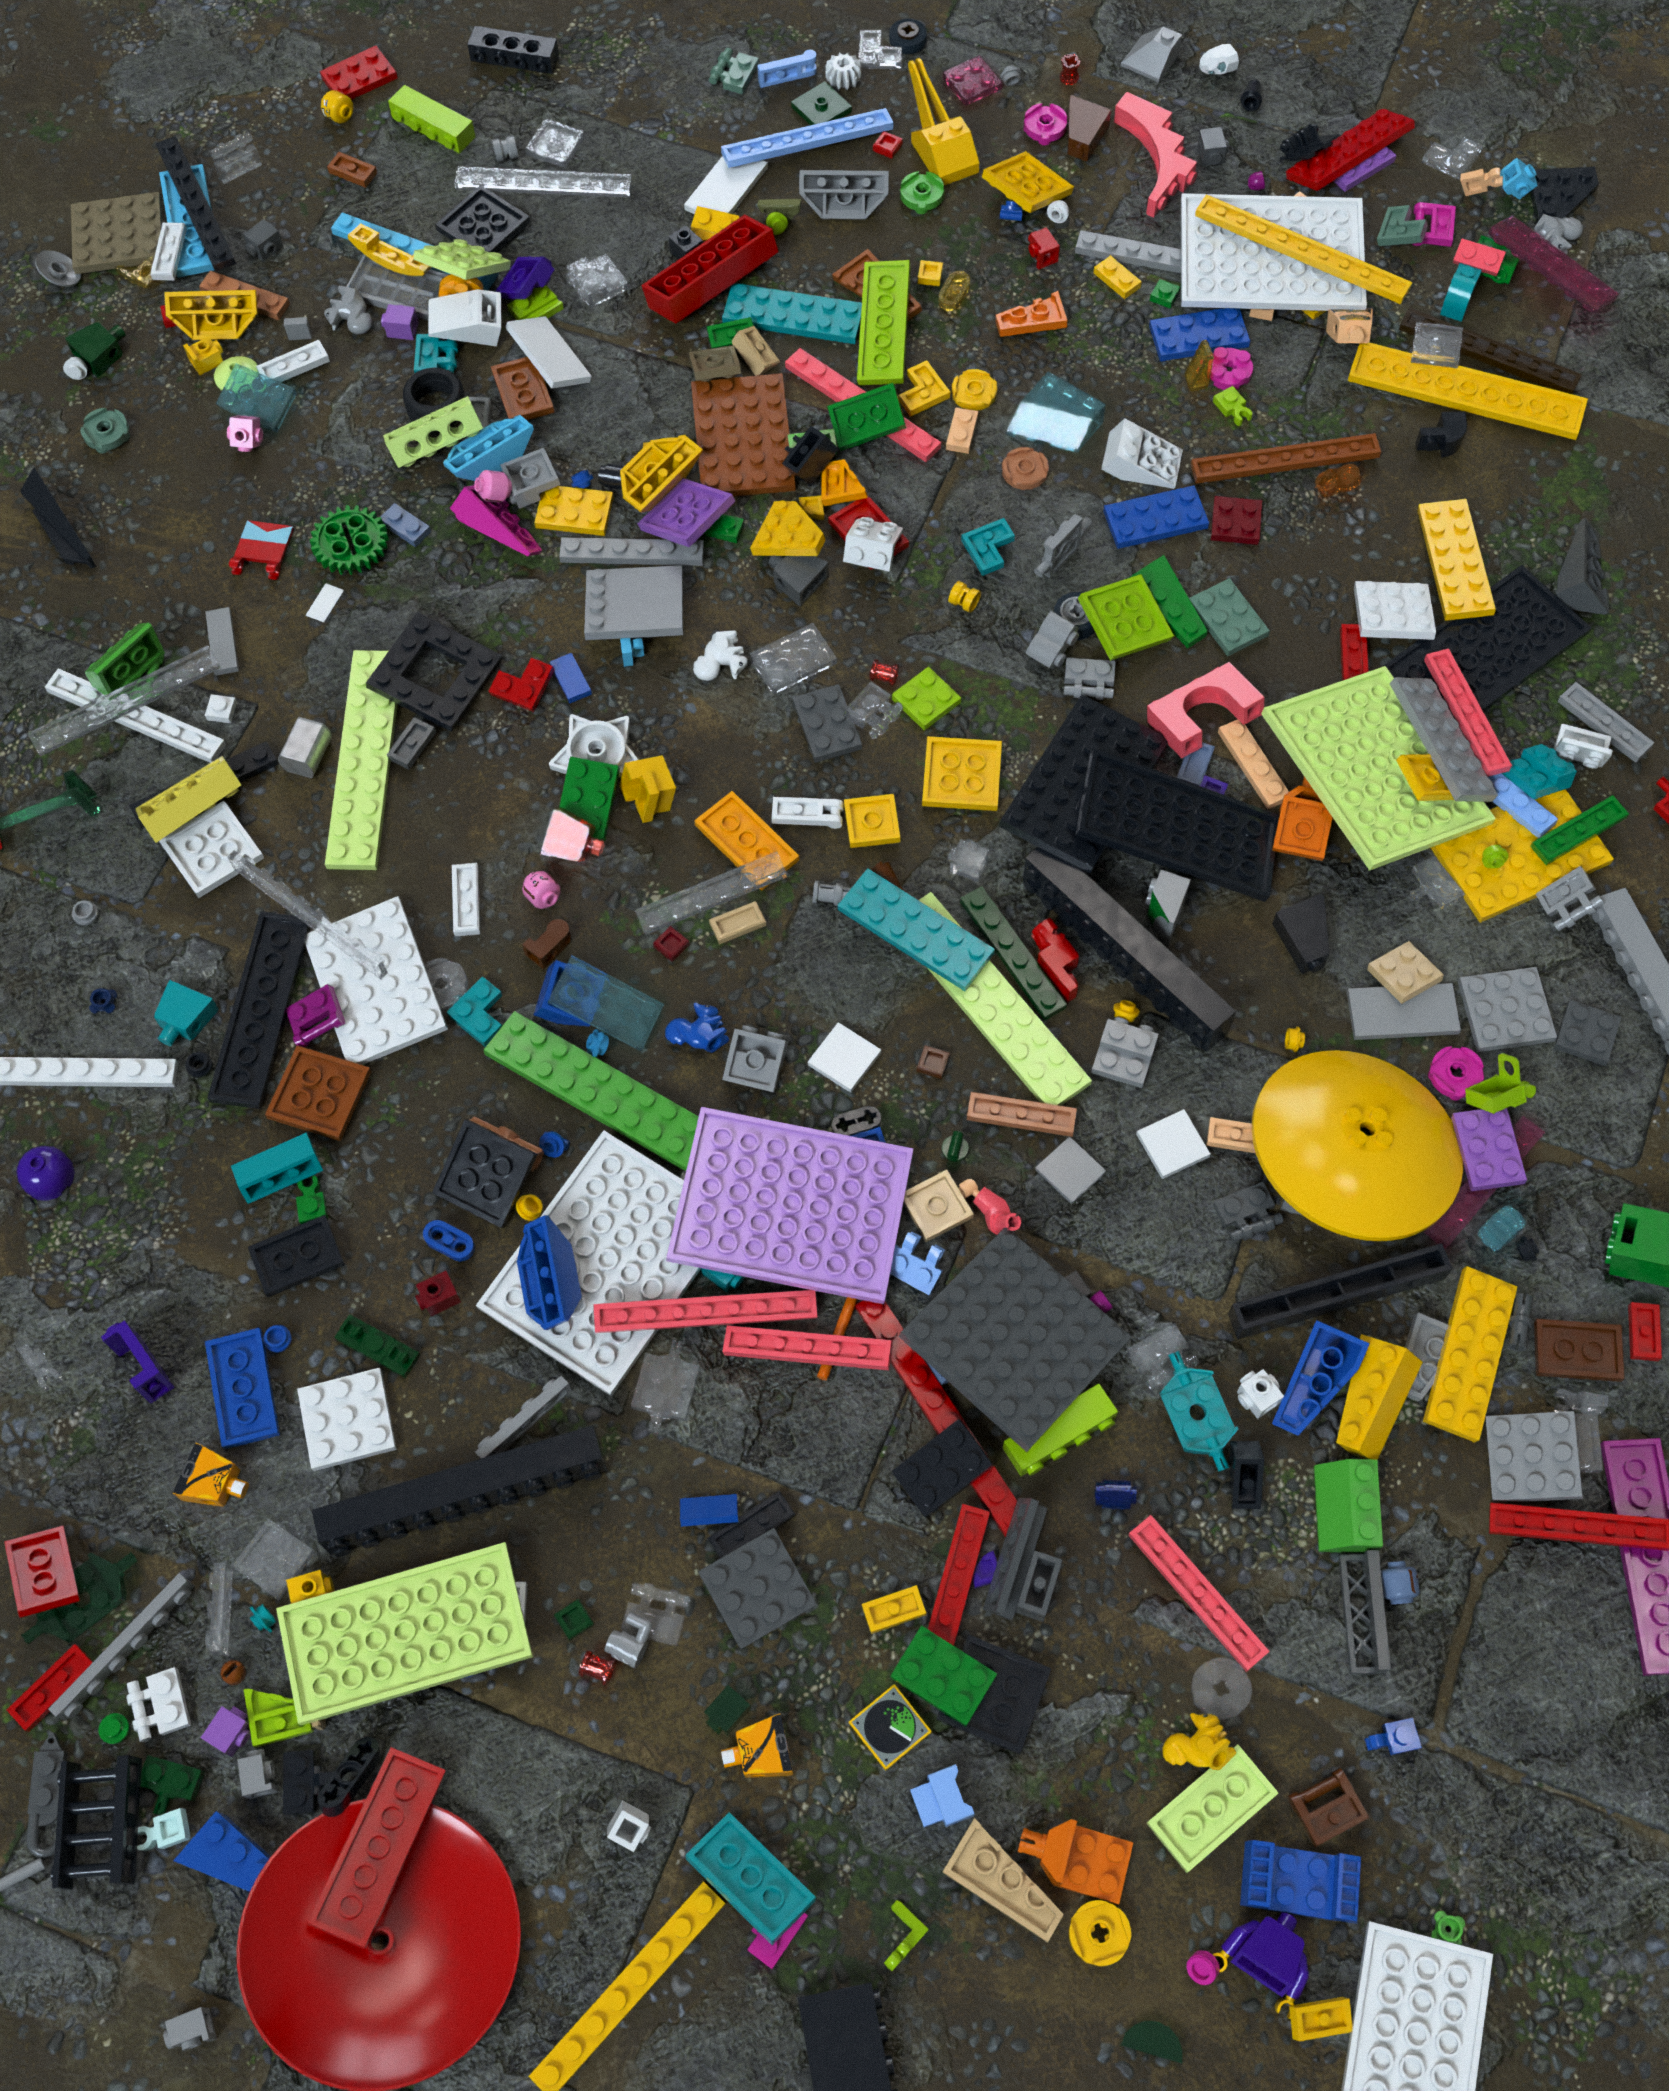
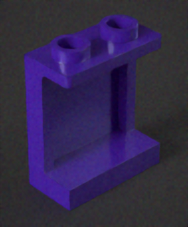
M125 1320L110 1326L106 1333L101 1336L104 1343L119 1357L131 1350L143 1371L129 1381L135 1390L150 1404L175 1388L143 1339Z

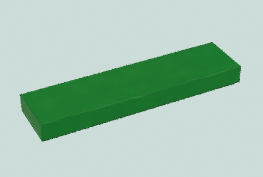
M1612 795L1533 841L1530 847L1544 864L1548 865L1628 817L1629 813Z

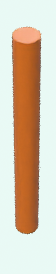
M846 1298L833 1335L844 1336L858 1299ZM821 1364L817 1377L827 1381L833 1365Z

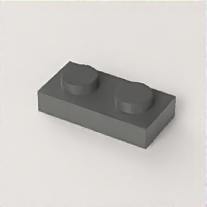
M414 717L387 753L389 760L409 770L436 734L435 727Z

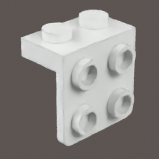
M869 517L856 519L846 535L843 562L890 572L894 547L902 534L903 528L893 522H875Z
M1561 724L1554 749L1557 752V756L1567 762L1576 760L1583 762V765L1586 767L1598 768L1602 767L1612 756L1613 750L1609 749L1612 737Z

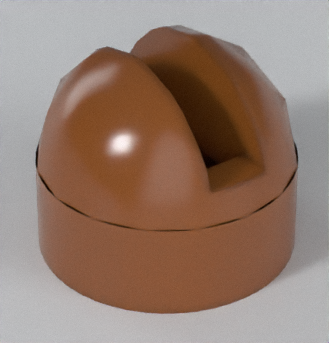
M230 1660L224 1663L221 1668V1678L229 1685L241 1683L246 1676L245 1666L237 1660ZM235 1665H237L238 1667L235 1668V1669L229 1674L228 1677H226V1674H227Z

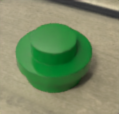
M118 1713L107 1715L99 1725V1736L108 1744L122 1742L129 1733L127 1718Z

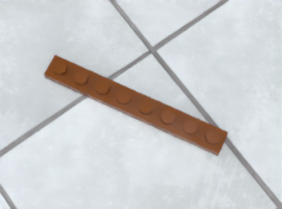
M1376 433L1195 458L1191 460V469L1197 484L1380 458L1381 449Z

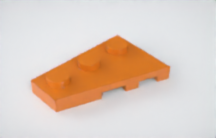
M1058 291L1051 293V297L1045 300L1041 298L1033 300V304L1027 307L1017 306L996 314V325L1000 337L1067 328L1068 320Z

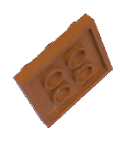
M296 1046L265 1116L267 1119L341 1141L372 1071L367 1066Z

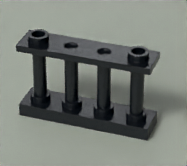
M131 1755L117 1756V1765L114 1768L81 1771V1764L61 1761V1769L57 1776L59 1798L54 1865L51 1868L52 1888L72 1890L73 1878L105 1875L110 1877L109 1883L135 1884L142 1758ZM115 1781V1796L113 1799L78 1802L80 1783ZM102 1812L114 1813L111 1831L76 1834L78 1815ZM111 1843V1859L109 1862L74 1865L75 1846Z

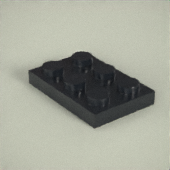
M325 1215L248 1247L267 1298L345 1265Z
M958 1419L893 1469L892 1473L923 1516L928 1518L994 1467V1464L963 1422Z

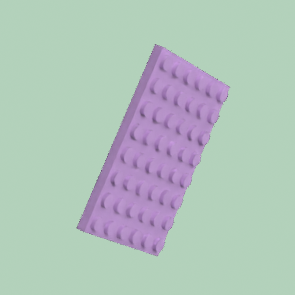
M701 1107L666 1261L884 1304L913 1148Z

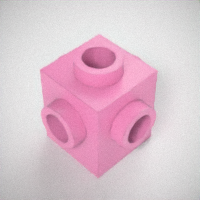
M241 415L230 417V425L227 428V438L230 440V446L238 447V451L252 452V448L260 446L263 440L260 417Z

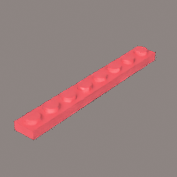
M801 348L785 361L786 369L835 402H840L866 392ZM904 418L907 428L886 436L927 462L941 449V442Z
M814 1290L593 1304L595 1334L805 1320L818 1317L816 1293Z

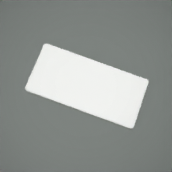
M325 584L306 616L325 622L344 590Z

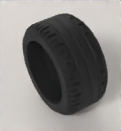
M438 367L426 368L416 372L407 380L403 388V401L406 412L412 422L465 398L460 379L453 372ZM441 391L451 395L448 400L435 406H425L418 403L423 396L431 392Z

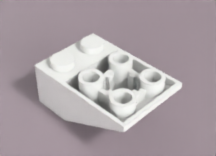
M476 289L429 299V337L497 346L501 330L500 292Z
M1124 418L1109 432L1102 470L1121 480L1174 489L1183 449Z

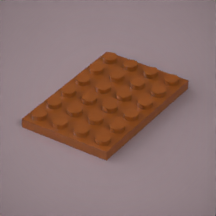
M783 374L713 379L705 382L691 381L697 445L703 449L698 458L700 483L731 493L733 497L796 491L794 475L782 464L789 455L785 450L786 446H789V426Z

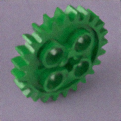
M346 505L345 511H341L337 507V513L333 514L331 511H328V518L321 516L322 524H314L316 530L311 531L312 538L310 543L313 555L318 563L321 562L324 569L329 566L330 571L333 573L338 568L340 575L345 570H348L349 574L352 575L354 569L362 573L363 566L371 569V561L378 564L377 556L384 557L383 549H388L386 541L389 538L382 518H377L375 511L369 514L367 507L360 511L358 505L355 506L354 510H350L349 505ZM343 525H347L356 555L351 553L342 528Z

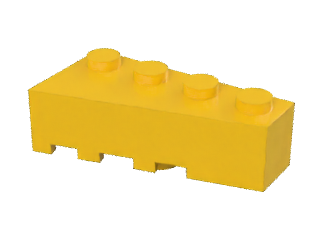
M1361 1334L1360 1339L1370 1343L1359 1370L1350 1380L1336 1443L1353 1456L1361 1459L1378 1460L1423 1362L1407 1348Z

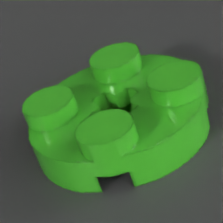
M919 171L910 173L902 180L900 199L908 208L915 210L916 213L925 214L928 210L936 208L944 200L943 181L932 172L926 171V175H919Z

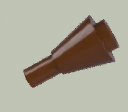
M880 861L871 869V871L905 891L900 886L901 884L889 861L885 863Z

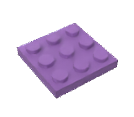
M683 478L638 522V526L641 531L690 547L735 502V499L731 493Z

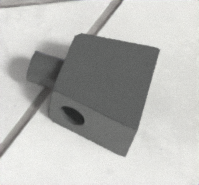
M771 556L768 562L769 565L774 567L775 585L800 607L829 577L828 562L815 556Z

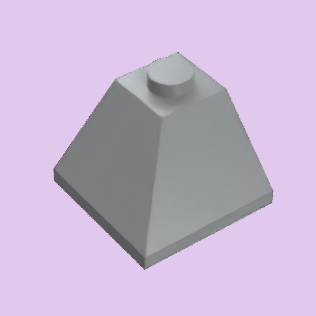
M1160 27L1142 35L1121 62V66L1159 82L1179 56L1182 34L1166 27Z

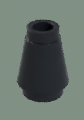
M1255 79L1249 81L1240 98L1241 105L1247 111L1256 110L1262 103L1261 84Z

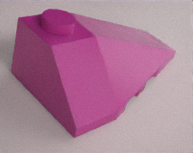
M473 485L464 487L450 507L460 522L526 556L538 555L542 552V549L529 531L519 526V517L508 511L507 507L509 504L506 500L502 503L483 501L478 496Z

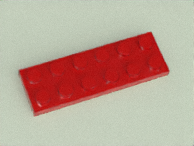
M1380 109L1371 117L1361 121L1357 126L1345 131L1343 135L1333 140L1331 146L1316 151L1314 157L1297 162L1286 171V177L1290 181L1318 191L1414 129V119L1387 109Z
M390 1747L312 1912L308 1926L366 1949L446 1774L445 1769Z

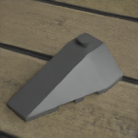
M1586 518L1582 519L1579 523L1558 575L1557 589L1555 591L1556 596L1571 610L1605 615L1609 613V594L1606 588H1602L1601 580L1605 578V572L1598 559L1602 558L1597 532Z

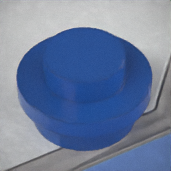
M583 470L571 476L572 487L577 486L583 489L591 485L590 480L594 477L592 474H589L588 470Z
M274 1325L268 1328L263 1336L265 1347L274 1353L286 1350L292 1340L290 1331L283 1325Z

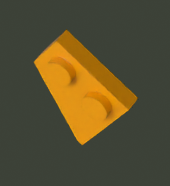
M844 459L829 462L823 469L821 501L824 506L868 498L865 488L862 487Z

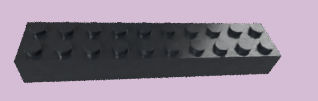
M1039 847L1025 858L1024 887L1030 893H1035L1048 910H1053L1058 914L1065 926H1071L1085 944L1089 943L1096 950V953L1102 960L1112 964L1117 974L1122 978H1127L1140 995H1145L1152 1001L1153 1007L1158 1012L1165 1013L1170 1018L1174 1027L1178 1030H1183L1196 1047L1208 1052L1229 1033L1236 1011L1080 868Z
M592 1425L312 1509L318 1543L330 1555L340 1557L350 1554L352 1549L363 1546V1548L377 1546L380 1544V1540L390 1537L392 1540L404 1538L408 1535V1532L419 1529V1531L433 1529L436 1527V1523L446 1520L448 1523L460 1521L464 1518L463 1515L475 1512V1514L489 1512L492 1509L491 1507L495 1505H513L519 1502V1498L528 1495L532 1498L546 1494L548 1489L558 1487V1489L569 1488L575 1484V1481L586 1479V1481L600 1478L602 1473L608 1471L599 1438Z

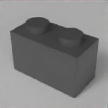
M1034 1550L1015 1613L1044 1622L1062 1559Z

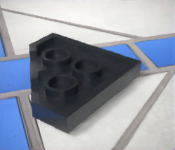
M1595 167L1535 169L1537 174L1535 179L1538 186L1530 191L1536 223H1538L1543 214L1563 219L1571 212L1574 213L1598 187L1599 182Z

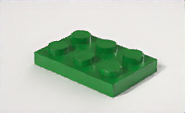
M894 383L827 406L840 451L907 428Z
M570 756L559 809L562 808L567 811V819L573 835L586 837L584 835L592 831L593 839L605 841L620 772L618 765ZM580 819L586 821L587 823H589V824H591V825H593V826H586V825H584V824L580 821ZM564 820L562 833L569 834Z
M921 1625L890 1678L967 1727L996 1678L997 1673Z

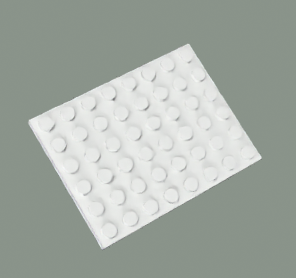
M1206 194L1181 195V307L1328 311L1329 309L1366 310V289L1196 217V209ZM1207 194L1365 262L1362 198Z
M603 1131L541 1215V1217L544 1215L549 1216L572 1245L582 1298L569 1321L549 1330H544L541 1325L526 1314L517 1266L520 1245L476 1304V1307L612 1397L659 1329L595 1334L593 1304L679 1299L682 1297L701 1270L698 1267L666 1261L684 1180L611 1134Z

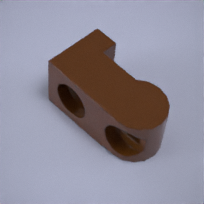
M555 919L549 922L546 931L535 942L528 938L522 944L525 956L544 970L571 942L569 926L562 919Z

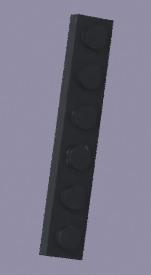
M267 741L226 760L240 783L279 765ZM171 786L129 805L141 829L145 828V826L138 818L135 808Z

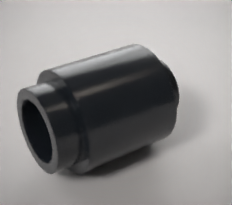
M615 464L601 465L598 475L599 484L604 485L606 488L622 490L620 470L624 466Z

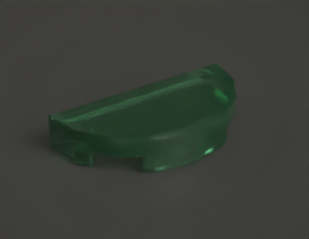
M1143 2021L1133 2025L1124 2034L1120 2043L1121 2046L1182 2064L1183 2050L1178 2037L1168 2026L1158 2021Z

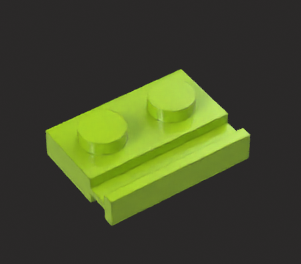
M547 285L534 288L532 294L526 299H516L507 304L508 311L516 320L545 316L548 319L564 309L563 302L557 299V296Z

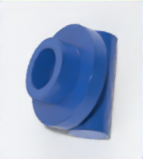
M1006 201V205H1001L1000 219L1022 221L1023 209L1014 201Z
M552 1131L544 1132L539 1140V1146L543 1149L544 1154L552 1158L559 1157L564 1151L568 1150L570 1145L569 1140Z

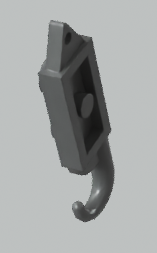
M54 1732L50 1733L39 1751H34L27 1812L29 1814L26 1836L27 1847L31 1854L41 1858L52 1856L55 1853V1843L49 1848H42L39 1845L40 1827L48 1826L57 1820L59 1798L57 1776L61 1769V1761H67L68 1752L63 1751Z

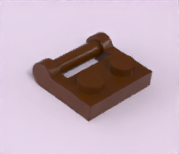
M1341 1768L1333 1771L1332 1776L1300 1793L1294 1792L1287 1796L1290 1805L1297 1813L1315 1847L1369 1818ZM1337 1787L1341 1789L1342 1796L1311 1813L1308 1812L1305 1804Z

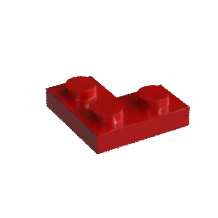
M531 658L521 679L499 670L488 692L492 696L534 712L555 669L549 664Z

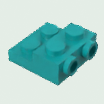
M1539 744L1523 749L1521 758L1510 761L1512 764L1510 771L1501 774L1532 799H1537L1570 788L1577 771L1571 762H1566L1558 757L1555 749Z

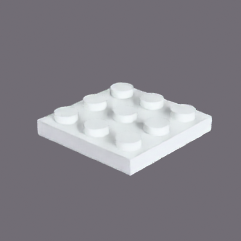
M1355 581L1354 595L1360 637L1435 639L1436 628L1428 584Z
M225 801L220 802L213 808L180 826L159 841L198 898L264 859L261 851Z
M380 1368L297 1389L309 1459L313 1471L397 1450L383 1374Z

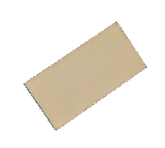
M754 901L709 919V924L718 943L722 944L766 926V921L757 902Z

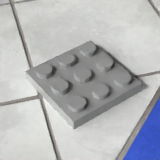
M1537 967L1459 978L1458 985L1477 1052L1555 1042L1557 1039Z
M1574 1411L1486 1416L1493 1503L1583 1499Z

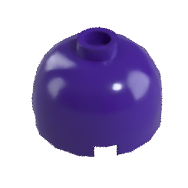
M42 1145L30 1149L22 1156L18 1162L16 1174L20 1186L28 1195L36 1200L48 1201L58 1198L67 1186H71L75 1171L73 1163L63 1151L53 1146Z

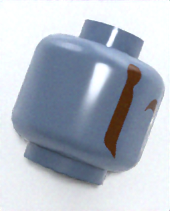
M1405 1561L1387 1562L1388 1568L1381 1570L1384 1599L1390 1600L1392 1605L1413 1603V1598L1420 1594L1416 1569L1406 1566Z

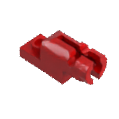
M1048 918L1032 930L1033 935L1031 937L1035 940L1041 951L1038 953L1037 963L1068 1003L1076 998L1078 982L1074 975L1069 972L1078 966L1079 955L1063 933L1057 934L1058 926L1051 918Z

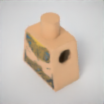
M1329 309L1326 333L1336 343H1369L1373 309Z

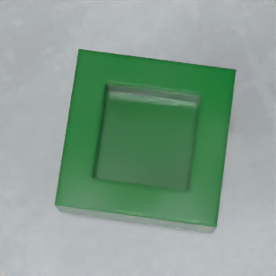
M1159 279L1150 295V301L1171 309L1179 295L1180 286Z

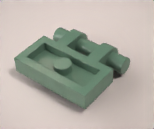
M726 48L724 52L720 53L717 65L711 69L709 82L716 84L717 81H722L723 89L743 94L757 69V65H759V58L740 52L736 58L731 57L733 54L732 49ZM725 67L730 68L729 71H724Z

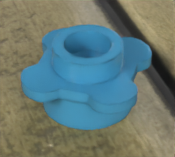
M595 1029L587 1039V1053L592 1054L593 1057H597V1055L602 1056L609 1044L608 1036L604 1035V1032L599 1033V1030Z

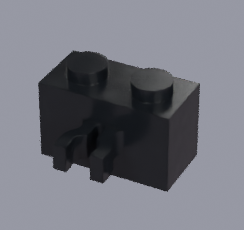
M812 426L808 428L801 439L796 435L792 438L797 444L794 448L786 446L785 450L789 455L782 463L794 477L811 487L839 450L825 434Z

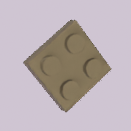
M734 345L689 352V360L695 381L705 382L717 377L731 378L741 374L740 363Z

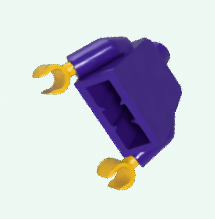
M1281 1913L1277 1921L1266 1916L1261 1923L1252 1920L1236 1927L1221 1945L1222 1951L1212 1954L1214 1957L1220 1956L1224 1960V1966L1220 1969V1972L1226 1969L1227 1959L1231 1956L1233 1957L1231 1960L1232 1964L1283 1997L1275 2003V2011L1277 2013L1280 2012L1283 2004L1288 2003L1292 2006L1295 1999L1299 2000L1309 1978L1307 1957L1303 1952L1305 1943L1301 1937L1293 1933L1297 1920L1288 1913ZM1290 2011L1287 2014L1288 2019H1290Z

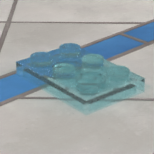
M236 363L216 405L236 415L260 417V426L277 433L297 391L288 385Z

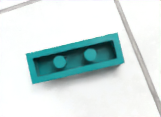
M307 1133L231 1165L238 1188L247 1204L323 1171L316 1150Z

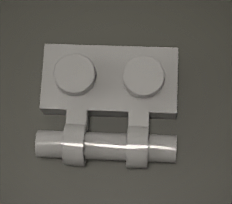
M1066 658L1064 684H1074V686L1064 685V695H1073V698H1080L1082 694L1086 697H1095V700L1113 698L1114 689L1104 687L1114 686L1115 661ZM1082 685H1091L1096 687H1084Z
M1579 866L1536 893L1547 915L1552 917L1559 912L1562 917L1553 923L1558 931L1567 926L1569 928L1574 926L1578 919L1587 914L1592 915L1597 912L1596 908L1605 904L1600 895L1591 900L1589 899L1587 894L1596 890L1582 866ZM1580 900L1582 905L1569 912L1567 907Z

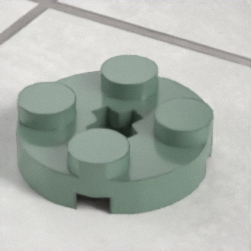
M99 408L90 412L84 418V425L80 430L85 443L101 454L117 448L130 438L128 422L125 416L116 409L114 411H107L106 408ZM103 427H106L108 429L107 431L102 432Z

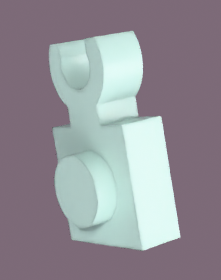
M178 1808L154 1817V1827H138V1835L146 1834L147 1840L144 1844L137 1846V1849L150 1851L156 1844L158 1848L165 1849L191 1839L186 1809Z

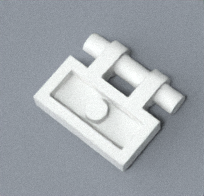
M176 1667L146 1677L148 1689L143 1691L140 1690L139 1681L127 1683L129 1695L126 1698L128 1706H132L135 1719L132 1724L134 1731L138 1732L140 1742L148 1741L152 1738L150 1728L158 1726L159 1734L162 1736L191 1726L179 1671ZM152 1700L155 1714L146 1716L143 1702Z

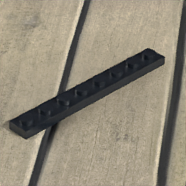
M174 136L155 143L215 272L235 265L236 262L177 137Z

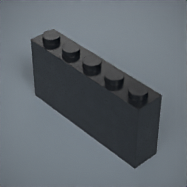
M866 1983L798 1997L814 2091H898V2089L891 2090L889 2076L895 2075L891 2055L885 2056L883 2042H888L885 2021L879 2022L876 2009L882 2008L879 1988L872 1989V1983Z

